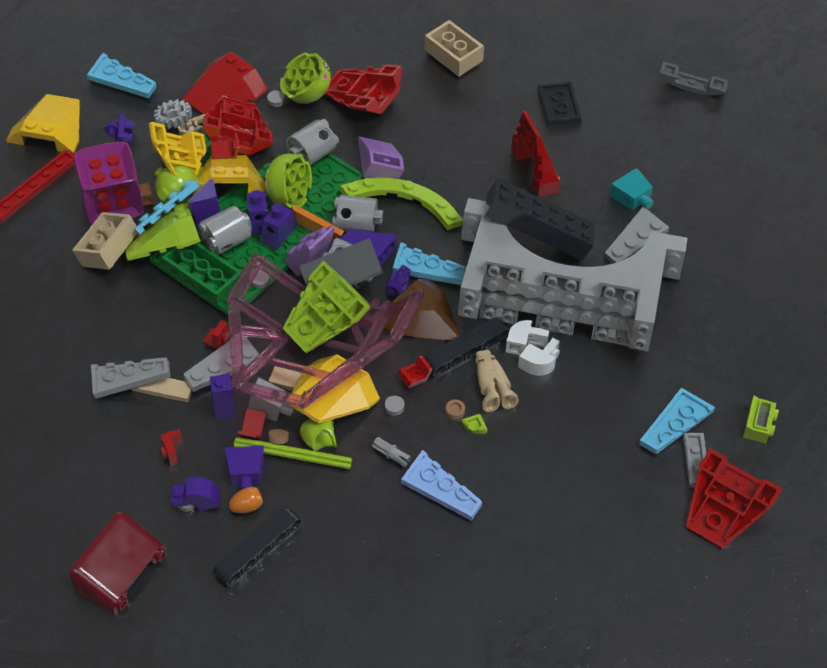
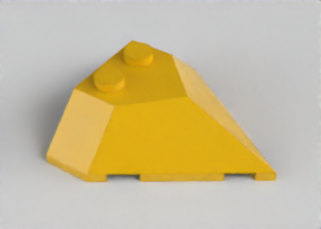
M150 122L152 149L171 174L177 177L173 166H186L197 176L201 166V158L206 153L204 134L190 131L179 136L166 133L165 125Z

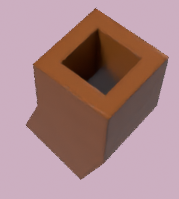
M149 183L140 184L143 206L154 204Z

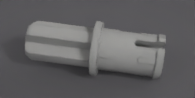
M377 437L372 444V447L386 455L387 459L391 458L403 467H406L408 464L406 461L409 462L411 459L410 455L397 449L396 445H391L380 437Z

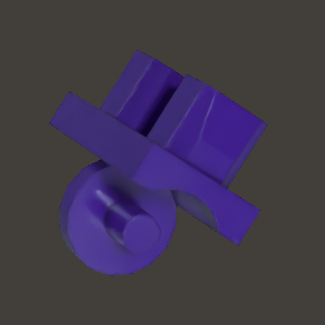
M120 113L119 122L117 124L114 121L107 123L104 131L109 137H114L115 135V142H127L130 146L133 134L129 133H132L134 122L125 120L126 114Z
M402 264L398 271L396 269L392 270L385 286V291L388 295L397 296L406 290L411 269Z

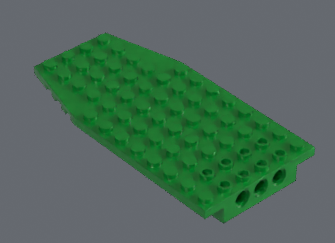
M329 153L310 166L312 186L311 189L307 190L305 197L307 201L301 208L332 224L333 216L337 215V209L334 208L335 198H340V195H343L340 192V186L362 180L364 177L363 173ZM270 163L263 165V168L258 171L264 181L266 180V173ZM237 183L218 199L221 211L231 206H236L241 212L248 215L247 183ZM266 190L265 197L269 213L275 203L270 199ZM257 214L255 220H261V214ZM296 223L294 231L277 250L262 243V234L251 235L249 240L219 255L207 249L206 242L201 241L181 249H177L176 246L166 248L167 251L164 253H160V250H158L150 257V262L233 319L289 268L288 264L283 260L288 255L287 251L293 246L297 247L300 244L299 240L305 235H310L313 231ZM262 269L268 273L269 280L266 287L259 289L250 284L249 280L252 271Z

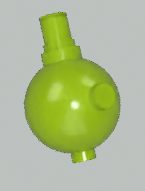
M173 166L177 177L172 175L167 167L164 169L159 167L154 174L157 177L155 189L159 199L163 203L169 200L167 197L175 190L178 193L184 189L182 185L189 179L191 181L197 180V176L203 167L200 166L196 176L186 166ZM193 192L177 204H187L193 197Z

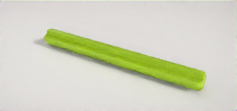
M241 437L235 438L234 447L264 445V454L350 469L352 465V458Z

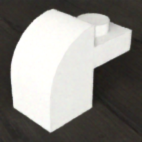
M530 320L517 322L509 331L506 352L520 355L529 343L545 348L548 343L549 331L531 327L532 321Z
M552 338L543 350L529 343L519 356L518 368L537 376L549 374L554 370L556 358L560 353L558 349L559 341Z

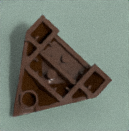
M417 279L392 302L380 323V327L394 337L405 335L413 336V339L444 342V340L452 341L460 336L444 289L431 280Z

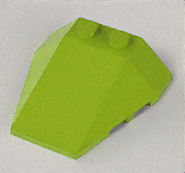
M188 203L175 205L173 209L162 215L155 223L146 227L145 231L141 234L138 233L125 249L127 260L150 256L152 251L160 250V253H164L167 251L166 248L176 246L177 249H181L201 242Z
M324 260L309 276V283L305 291L301 292L300 301L296 308L293 307L283 327L285 332L306 353L357 323L371 308L369 303Z

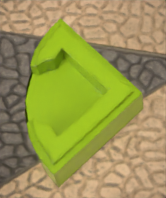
M480 414L461 420V424L468 431L475 434L487 433L488 429Z

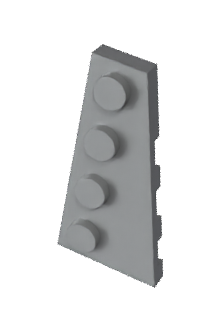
M643 206L608 248L604 258L611 264L623 261L637 253L644 246L649 238L650 231L666 234L669 231V227Z
M241 332L185 372L184 380L194 392L210 385V376L229 373L232 376L260 364L262 358L244 333Z
M167 357L145 359L140 363L125 361V364L115 365V363H106V366L91 365L92 390L96 399L171 377Z

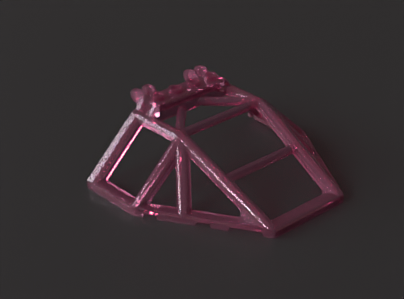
M253 253L228 295L229 336L231 338L230 357L232 360L231 386L235 392L304 409L399 343L424 297V292L421 289L418 291L413 290L412 294L392 305L389 301H384L380 306V300L374 298L371 304H369L371 308L357 323L350 326L358 346L331 339L321 344L355 353L332 372L272 358L291 337L285 332L282 324L250 304L243 297L259 270H262L298 296H300L302 291H305L306 286L266 260L265 257ZM240 311L263 327L241 325ZM401 312L390 334L377 341L389 318ZM359 327L370 329L365 339ZM242 336L274 339L248 366L243 364ZM265 364L323 378L308 391H304L302 395L248 382Z

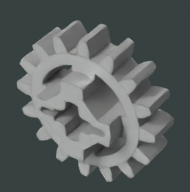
M178 99L174 102L169 100V103L164 102L162 106L157 107L158 110H154L156 123L163 124L168 129L172 126L174 128H177V125L183 126V122H189L188 118H192L191 106H189L188 102L185 103L184 100L181 102Z

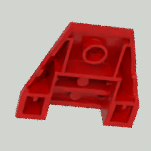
M229 52L220 56L206 67L185 94L183 100L203 115L209 113L210 108L214 107L216 101L222 95L252 102L267 93L268 89L253 66L233 52Z
M385 64L382 65V68L373 69V66H369L367 70H358V68L338 70L331 78L330 85L324 95L355 110L382 114L399 93L402 66Z
M222 95L216 101L214 107L210 108L209 113L204 115L203 128L212 142L232 141L234 133H237L239 141L238 154L252 155L271 146L273 143V133L267 129V123L261 119L262 114L255 103Z
M710 448L699 465L686 528L723 549L774 505L783 489L765 478L761 481L728 463L727 457Z

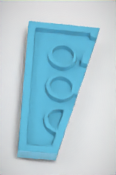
M102 53L87 74L88 80L149 98L156 89V82L140 73H134L130 67L120 65L119 61L115 59H109L105 53Z
M189 179L182 185L184 189L178 193L175 190L167 197L169 199L164 204L160 202L153 208V213L150 215L146 213L139 218L140 223L135 228L138 233L141 234L148 225L155 223L162 214L170 211L178 202H181L200 187V183L196 179L194 181Z
M400 243L393 269L398 271L403 264L411 269L409 276L461 285L467 267L450 260H440L439 256L431 254V256L426 255L420 249H410L407 247V244Z
M681 388L640 439L639 445L654 454H658L712 414L715 407Z

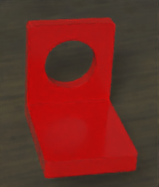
M234 133L232 141L210 143L212 159L237 158L239 151L237 133Z
M246 409L242 431H238L237 434L261 439L266 412Z

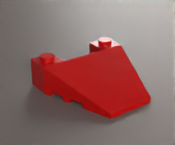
M525 110L518 121L520 125L516 126L515 130L517 133H514L512 136L511 149L517 160L529 157L533 159L534 166L531 186L537 196L543 197L558 193V188L561 184L560 177L556 174L538 130Z

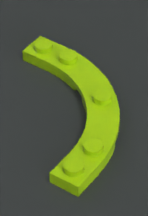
M366 178L340 186V192L343 195L369 197L396 193L398 197L409 200L414 198L422 202V206L431 211L447 230L463 225L461 216L444 198L412 181L394 178Z

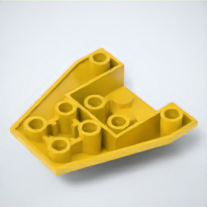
M336 354L316 360L306 367L287 400V404L311 420L322 423L367 410L379 402L380 397L368 372Z

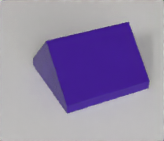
M212 179L188 201L195 227L198 230L200 229L199 223L221 212Z

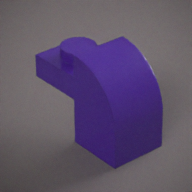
M187 477L186 483L172 486L171 505L174 508L188 504H194L200 511L219 507L220 489L209 479Z

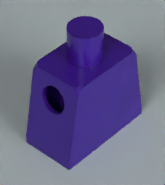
M254 190L246 194L247 212L251 221V235L262 234L263 220L268 215L265 192ZM261 214V220H255V216Z
M274 204L272 206V210L263 220L262 243L276 250L283 244L296 228L293 211L281 204Z
M264 445L225 448L226 462L232 485H240V490L252 487L253 484H260L265 460Z

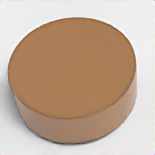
M460 400L449 401L445 407L447 417L453 420L461 419L465 414L464 403Z
M274 429L269 431L268 440L273 444H285L289 440V433L286 430Z

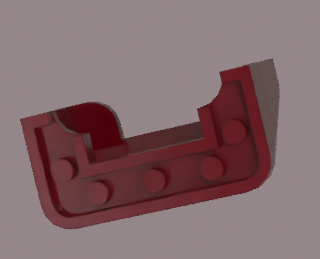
M119 511L72 566L70 579L74 592L116 616L128 603L126 591L150 562L156 564L165 558L167 553L166 546L129 515Z

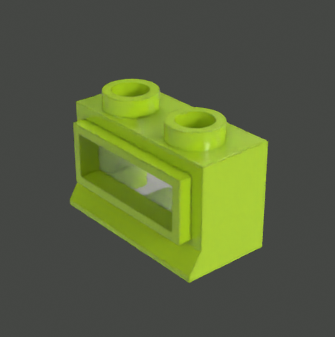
M753 396L743 438L766 444L768 437H773L775 425H772V421L777 420L779 410L775 409L776 403Z

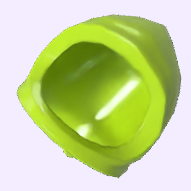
M309 419L300 427L302 439L312 450L317 451L323 447L335 448L337 446L333 420L317 423Z

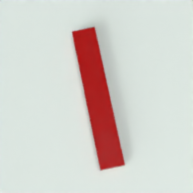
M65 149L0 200V224L75 165L74 154Z

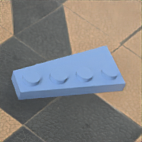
M423 450L401 479L403 485L471 521L482 506V501L464 485L461 486L456 482L450 473L447 474L441 469V465L436 461H432Z

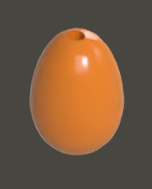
M247 487L238 491L229 501L230 510L234 513H249L258 509L263 503L258 488Z

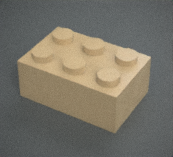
M450 20L425 35L424 50L457 76H461L483 61L484 46Z
M102 212L72 251L82 266L110 270L138 234V231L135 229L136 224L128 214Z

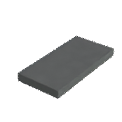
M370 238L299 266L306 286L309 283V276L323 260L351 286L383 273Z

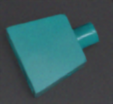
M637 168L611 184L610 196L631 210L640 205L650 209L654 204V201L651 199L652 185Z

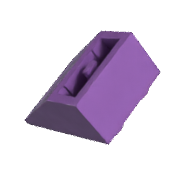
M363 137L358 138L364 178H400L404 171L403 158L391 143Z
M333 225L328 228L322 227L318 231H313L310 235H305L299 240L300 244L297 247L293 246L287 251L288 255L283 260L297 277L302 275L300 265L321 258L324 253L329 251L334 231Z

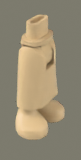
M490 350L478 351L475 354L477 358L478 381L482 395L486 396L482 401L483 410L486 412L495 411L500 405V399L503 408L515 407L519 402L518 396L510 390L511 383L495 356L491 355Z

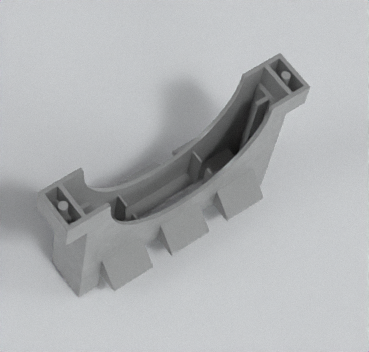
M468 198L464 210L461 240L474 242L461 284L458 316L477 319L480 309L479 318L490 320L498 317L504 323L516 324L519 311L537 314L535 328L573 335L575 322L594 325L591 339L625 345L637 350H649L662 277L680 279L688 238L650 231L649 238L644 246L637 253L623 261L597 267L564 265L546 260L524 248L513 238L506 225L485 216L486 201Z

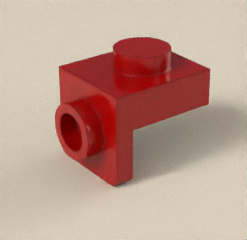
M221 320L217 327L212 328L205 337L204 344L215 349L222 347L230 336L228 323Z
M420 356L414 364L401 368L398 375L407 387L410 388L425 382L432 372V368L423 356Z
M179 429L161 435L163 447L160 450L163 458H167L170 465L178 463L174 446L183 443Z

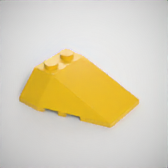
M46 94L12 127L6 139L7 143L24 145L27 137L55 141L57 151L62 152L67 149L74 154L79 144L80 100Z
M211 155L197 176L200 187L193 191L194 196L212 179L214 183H247L248 193L259 190L265 192L266 196V183L247 155H237V158L212 159Z

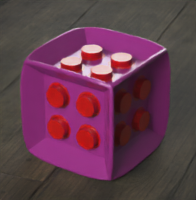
M127 142L96 145L74 153L77 177L82 187L84 208L91 225H93L102 212L128 214L131 218L142 215L143 202L141 190L137 181L132 152Z

